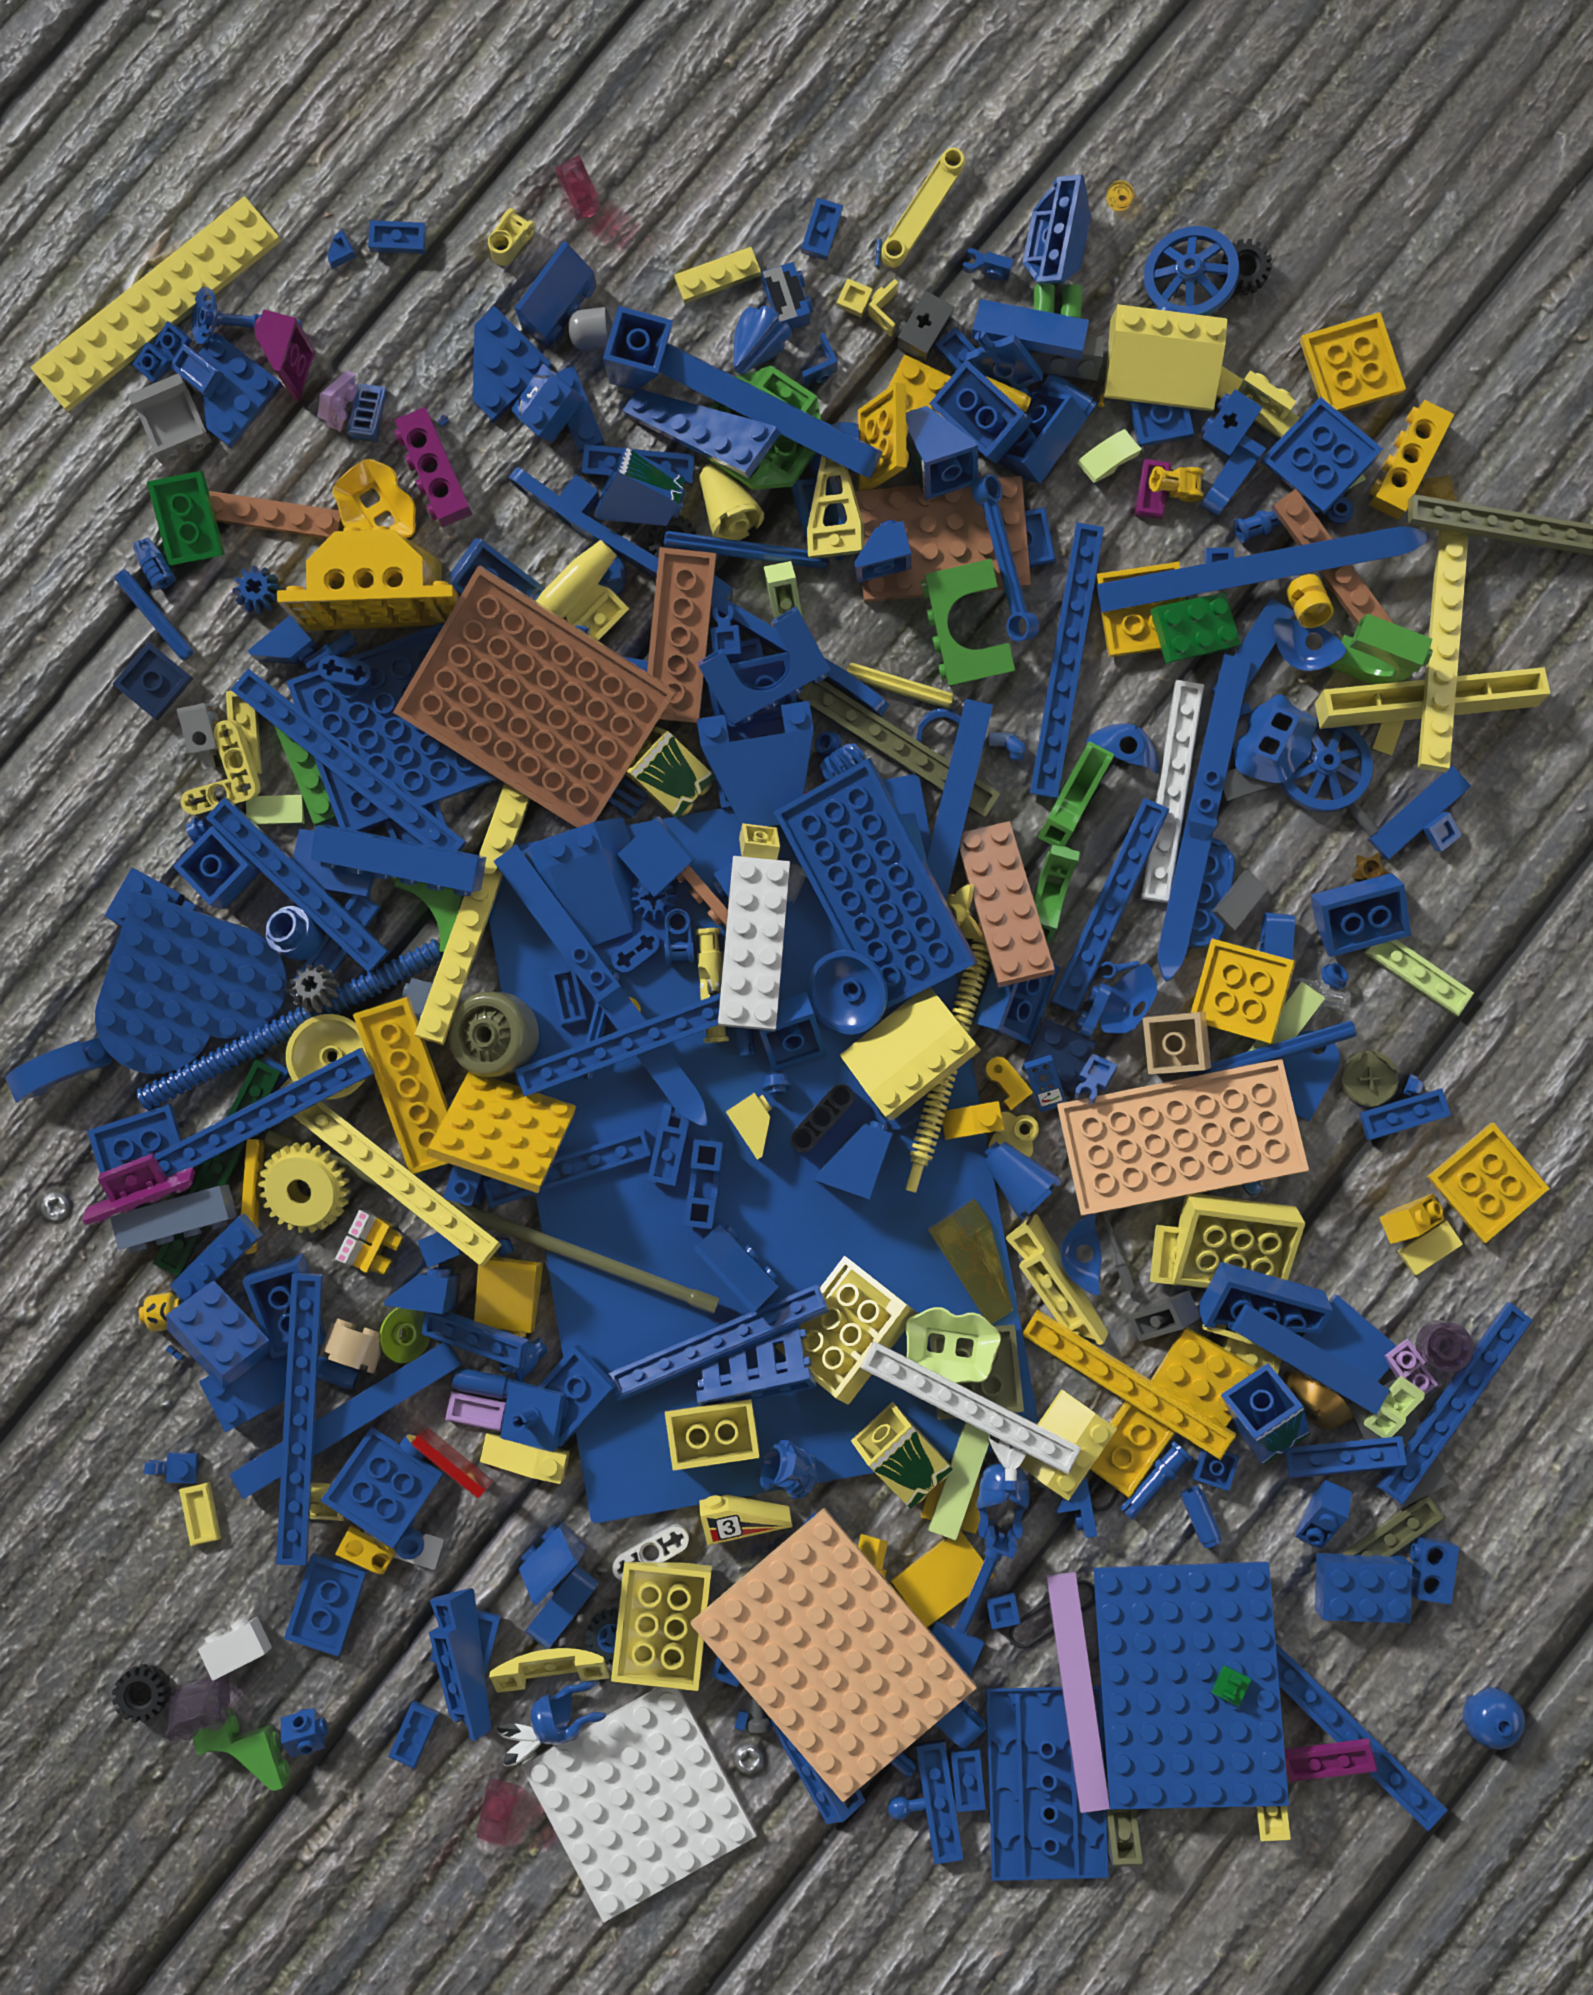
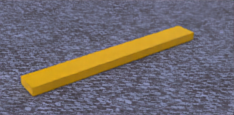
M1038 1309L1022 1333L1028 1340L1220 1460L1236 1437V1433Z

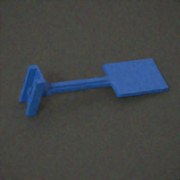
M988 1519V1529L985 1533L986 1551L984 1554L986 1557L956 1627L952 1628L936 1621L931 1631L969 1677L984 1645V1641L967 1634L968 1628L997 1561H1001L1003 1555L1013 1559L1017 1550L1016 1535L1013 1529L1009 1528L1006 1535L997 1532L994 1529V1521Z

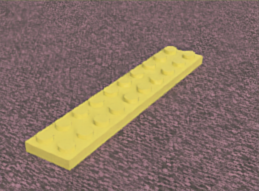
M245 196L242 197L30 368L63 408L69 412L138 357L147 342L153 343L167 321L178 325L188 317L197 303L195 297L202 287L211 288L215 295L278 245L281 239Z

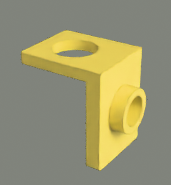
M896 279L885 289L880 287L874 293L868 308V316L890 337L894 335L895 323L881 309L898 293L899 282Z

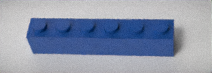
M330 825L315 826L310 859L320 861V866L325 868L337 869V866L340 865L347 867V872L364 874V871L374 872L373 877L390 880L391 876L399 877L400 883L417 885V881L427 883V888L443 891L444 887L453 888L454 894L471 896V892L481 891L486 863L485 856Z

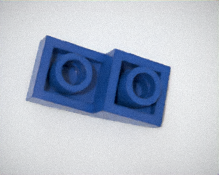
M167 321L155 341L145 344L132 365L151 382L156 383L171 369L169 366L182 344L184 343L189 346L193 339L177 325Z

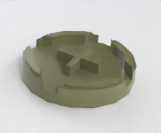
M1364 1051L1354 1054L1346 1061L1341 1070L1340 1081L1343 1092L1351 1101L1360 1106L1373 1107L1386 1103L1395 1094L1399 1082L1396 1065L1388 1056L1377 1051Z

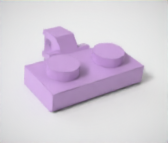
M345 371L320 393L317 417L326 420L327 427H331L339 432L346 427L349 416L345 412L346 404L352 402L357 393L355 373Z

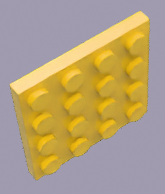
M468 1072L428 1148L427 1156L539 1193L573 1119L576 1106L540 1093H534L525 1097L519 1086L493 1077H482Z

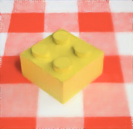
M742 823L739 836L742 857L777 860L780 850L777 828Z

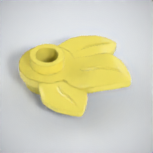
M1001 1112L1004 1129L995 1131L989 1142L988 1149L996 1141L1000 1145L1005 1141L1030 1158L1033 1153L1032 1141L1035 1140L1039 1133L1037 1121L1028 1115L1016 1117L1010 1112ZM1022 1124L1029 1126L1027 1134L1020 1133L1019 1127Z

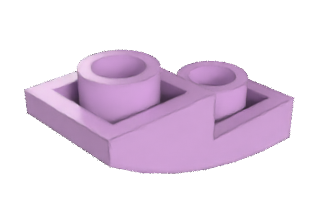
M1409 1339L1404 1340L1384 1355L1397 1379L1400 1376L1404 1377L1425 1392V1394L1438 1385L1424 1366L1425 1361Z

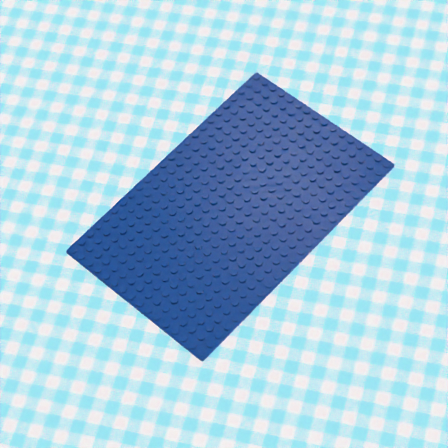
M913 774L883 780L899 813H915L927 858L931 837L919 777ZM731 807L687 814L678 818L662 819L696 858L689 866L728 910L729 899L726 895L721 898L712 883L716 881L714 873L733 861V856H742L739 842L742 826ZM651 821L626 825L631 841ZM779 825L773 826L777 828L780 843L777 860L790 861L778 1001L805 992L807 993L808 978L818 960L831 952L845 950L782 827ZM538 841L518 844L517 846L523 851ZM633 873V887H634V886L637 884V882L639 881V879H638V878L636 877V875ZM503 876L489 915V922L501 992L515 995L528 1004L538 1023L539 1041L536 1052L528 1063L531 1064L585 1044L596 1000L580 980L589 1020L560 1026L548 971L570 965ZM676 878L671 883L676 894L673 910L682 909L691 918L695 952L694 963H690L689 960H679L666 964L665 918L656 921L646 920L640 917L634 909L633 933L592 947L608 969L617 971L612 964V956L619 947L643 930L653 931L658 936L660 948L654 956L630 973L623 974L618 972L619 985L628 997L634 998L639 1003L641 1014L646 1021L701 1000L697 954L700 953L699 936L696 935L695 930L720 928L721 933L718 934L719 951L722 952L724 960L726 926L722 922L717 925L707 914L711 909L704 901L699 904L688 892L692 887L686 880L680 883ZM650 893L649 896H645L641 900L650 901L653 910H655L656 901L665 896L658 895L654 897ZM682 915L672 917L671 927L674 930L684 928L686 925L685 917ZM646 936L641 939L643 944L636 950L638 953L644 948H647L649 951L654 948L652 942L655 939L653 937L650 939L646 938ZM686 949L674 950L673 952L686 951ZM633 951L628 956H625L623 953L618 956L620 958L618 966L625 965L629 967L631 965L629 960L636 955ZM569 972L567 977L576 1016H580L571 972ZM560 974L556 975L565 1019L570 1018ZM956 974L931 986L951 1013L952 1008H958L954 1006V1001H960L956 999V995L959 994ZM852 984V989L858 992V987ZM711 992L709 993V995L711 997L717 995V993ZM911 997L885 1009L883 1016L873 1027L858 1034L850 1035L835 1032L826 1027L815 1015L826 1054L774 1072L772 1071L759 1029H753L756 1054L738 1056L736 1030H733V1027L725 1026L726 1036L729 1037L728 1042L704 1043V1038H706V1030L664 1045L700 1093L705 1103L708 1117L707 1127H700L691 1121L689 1123L676 1186L647 1180L652 1157L537 1193L536 1200L542 1233L690 1289L703 1291L720 1298L715 1314L693 1307L687 1302L545 1249L563 1358L574 1346L580 1345L608 1376L607 1373L750 1313L751 1311L693 1250L720 1223L724 1227L729 1224L740 1236L737 1241L744 1248L749 1245L757 1253L759 1258L756 1261L763 1269L769 1266L779 1277L776 1281L779 1288L759 1308L815 1284H818L821 1288L845 1256L917 1311L918 1314L933 1307H941L956 1316L971 1312L980 1314L992 1326L1014 1324L1024 1412L1015 1413L1035 1424L1039 1423L994 1177L984 1162L988 1157L984 1153L988 1149L986 1134L981 1133L945 1140L943 1126L936 1124L941 1130L940 1132L934 1131L939 1137L938 1139H932L937 1144L936 1147L930 1146V1148L935 1151L934 1154H927L933 1158L923 1168L916 1193L905 1189L913 1165L910 1151H917V1149L912 1148L913 1143L919 1144V1142L914 1141L915 1136L921 1137L916 1131L917 1129L923 1130L922 1127L918 1126L919 1122L925 1123L922 1119L914 1126L904 1130L887 1128V1132L892 1133L870 1200L814 1180L817 1172L862 1125H870L871 1121L880 1123L872 1112L870 1096L846 1065L840 1054ZM609 1018L604 1036L618 1031ZM637 1056L594 1071L591 1080L578 1077L537 1092L576 1106L573 1119L555 1157L643 1129L646 1131L653 1154L664 1103H671ZM970 1058L957 1069V1075H951L956 1078L955 1082H949L954 1086L953 1089L946 1090L952 1093L950 1097L944 1096L949 1099V1103H942V1105L947 1106V1110L980 1105L972 1059ZM515 1073L517 1086L521 1087L517 1075ZM772 1074L787 1075V1080L791 1082V1088L787 1089L783 1095L771 1096L769 1092L763 1090L764 1078ZM838 1084L849 1086L854 1093V1101L810 1151L798 1152L791 1145L790 1139L791 1134L832 1087ZM838 1089L833 1093V1100L838 1105H845L849 1101V1094L844 1089ZM753 1093L757 1097L763 1095L772 1108L768 1111L771 1118L763 1157L758 1160L726 1113V1111ZM825 1110L817 1111L814 1115V1122L821 1127L827 1126L830 1122L829 1113ZM670 1118L669 1126L679 1128L681 1120ZM802 1131L795 1136V1143L798 1147L806 1148L811 1144L812 1139L809 1133ZM694 1139L724 1143L713 1229L683 1226L690 1185ZM906 1330L891 1348V1350L907 1357ZM928 1336V1342H927V1350H928V1351H930L929 1336ZM775 1348L777 1363L785 1362L786 1356ZM756 1349L747 1351L749 1369L758 1368ZM728 1355L720 1358L721 1375L730 1374ZM699 1367L620 1402L615 1399L612 1391L576 1431L590 1519L593 1523H601L700 1505L699 1500H704L714 1495L722 1496L728 1494L744 1497L783 1490L784 1488L774 1484L772 1489L765 1492L760 1484V1467L763 1457L768 1448L780 1440H789L798 1448L804 1449L815 1456L816 1467L819 1472L818 1483L875 1473L867 1465L851 1440L892 1402L897 1405L946 1460L953 1458L965 1421L959 1418L938 1420L936 1406L874 1374L869 1377L849 1405L836 1399L816 1382L817 1388L803 1390L800 1393L794 1392L752 1401L760 1449L759 1458L673 1470L665 1411L700 1406L697 1403L696 1390L694 1389L698 1385V1380L703 1379L702 1367ZM989 1443L987 1452H992L994 1450L991 1443Z

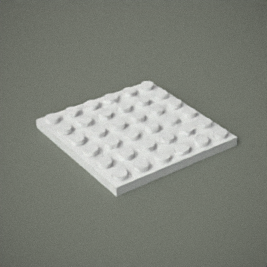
M657 1687L610 1713L603 1720L594 1722L580 1730L579 1737L576 1740L553 1745L521 1765L603 1923L757 1836L755 1828L680 1689Z

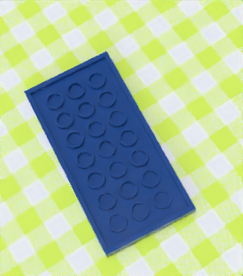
M871 758L862 761L774 811L845 950H853L864 954L882 972L888 990L886 1009L978 962Z

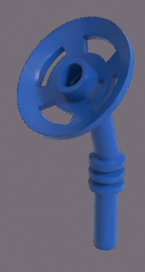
M202 287L195 297L197 303L192 309L193 336L198 344L204 345L211 339L215 327L230 325L254 329L257 318H261L262 314L244 316L221 313L220 310H217V302L212 289ZM298 320L299 324L303 328L302 320Z

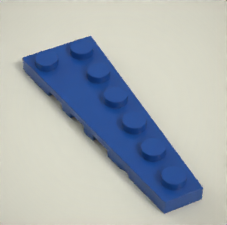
M637 389L622 410L628 418L747 478H750L781 434L774 425L642 389Z

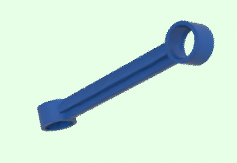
M988 474L973 481L971 492L976 503L983 507L1011 616L1006 625L1007 633L1014 641L1032 640L1038 634L1039 622L1033 613L1027 612L998 503L1002 498L1001 484L994 475ZM1021 618H1024L1027 624V631L1024 636L1019 631V621Z

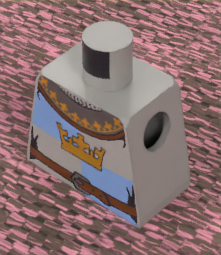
M202 703L178 708L177 713L189 754L200 756L203 770L220 767L216 752L219 750L214 738V728L220 722L218 706ZM204 736H206V742H205V744H204V742H203V737H204Z

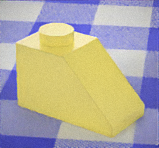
M753 1093L726 1111V1113L758 1160L763 1157L771 1118L768 1111L772 1108L763 1095L757 1097Z

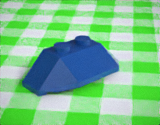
M1082 174L1057 177L1052 183L1053 186L1044 194L1032 212L1022 263L1038 284L1063 283L1081 269L1091 218L1085 179Z

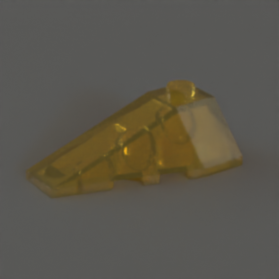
M974 1198L927 1228V1231L982 1316L990 1324H993L1013 1311L990 1221Z

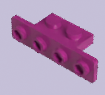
M152 1153L100 1173L98 1181L109 1199L88 1206L83 1215L82 1222L84 1225L93 1222L96 1224L102 1223L110 1216L119 1212L128 1213L140 1204L146 1202L154 1203L164 1195L174 1191L175 1193L183 1192L192 1184L195 1171L190 1167L166 1177Z

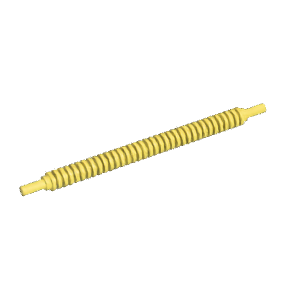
M984 936L972 940L975 944H971L970 948L973 950L972 952L978 962L964 969L966 972L962 974L964 979H961L960 985L965 987L958 988V992L963 994L956 995V999L960 1001H954V1006L958 1008H952V1013L956 1014L953 1016L967 1033H969L970 1028L965 1025L971 1026L972 1021L967 1018L974 1017V1013L969 1011H975L976 1006L972 1004H978V999L974 997H980V992L976 990H982L983 987L978 983H984L985 979L981 976H986L987 972L983 969H988L989 965L985 962H990V957L987 956L989 953ZM957 1070L930 1090L934 1092L933 1094L927 1093V1098L931 1099V1101L925 1100V1105L929 1106V1108L923 1107L922 1112L927 1113V1115H921L920 1117L925 1123L919 1122L918 1124L923 1130L917 1129L916 1131L921 1137L915 1136L914 1141L919 1142V1144L913 1143L912 1148L917 1149V1151H910L913 1165L905 1190L917 1192L923 1168L928 1165V1161H932L933 1157L927 1154H934L935 1150L930 1148V1146L936 1147L937 1142L932 1141V1139H938L939 1137L934 1131L940 1132L941 1130L936 1124H943V1121L938 1119V1117H945V1113L940 1112V1110H947V1106L942 1105V1103H949V1099L944 1096H951L952 1092L946 1089H953L954 1085L949 1082H955L956 1078L951 1075H957Z

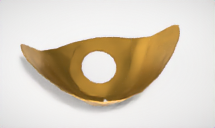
M1292 1371L1284 1373V1383L1303 1405L1304 1409L1317 1417V1420L1306 1415L1307 1420L1321 1429L1332 1430L1353 1419L1348 1405L1335 1392L1301 1374Z

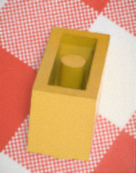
M999 1101L942 1111L945 1113V1117L941 1118L945 1140L1004 1129Z

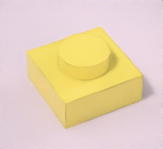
M847 278L837 300L836 307L862 318L873 289Z

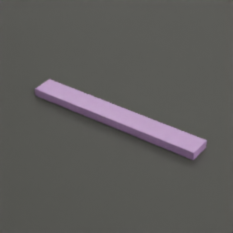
M1068 1572L1047 1575L1046 1579L1079 1810L1081 1813L1110 1809L1076 1573Z

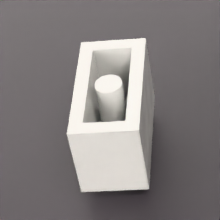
M243 1617L230 1625L231 1630L223 1634L221 1630H218L204 1638L206 1643L198 1648V1651L212 1681L265 1655L272 1648L258 1617L249 1621L247 1617Z

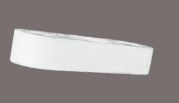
M679 1524L671 1525L623 1552L613 1563L614 1576L622 1581L623 1571L620 1572L619 1570L622 1565L621 1561H634L636 1556L633 1553L637 1552L640 1562H664L682 1552L689 1542L688 1530ZM671 1532H675L677 1535L682 1533L684 1537L681 1538V1545L678 1546L676 1542L671 1543L666 1548L669 1552L665 1554L664 1547L658 1539L662 1538L663 1543L671 1539ZM654 1545L658 1548L659 1557L656 1560L650 1561L644 1557L643 1549L646 1546Z

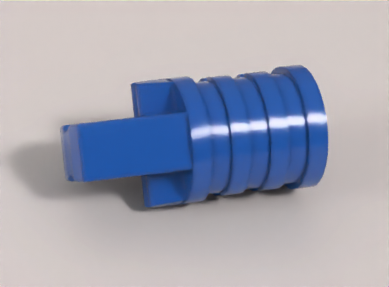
M148 537L134 542L133 549L145 576H147L149 583H151L154 590H162L173 584L176 577L164 556Z

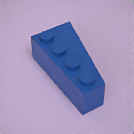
M1221 1262L1198 1305L1204 1327L1215 1328V1325H1228V1328L1231 1329L1246 1304L1292 1332L1321 1333L1333 1312L1323 1290Z

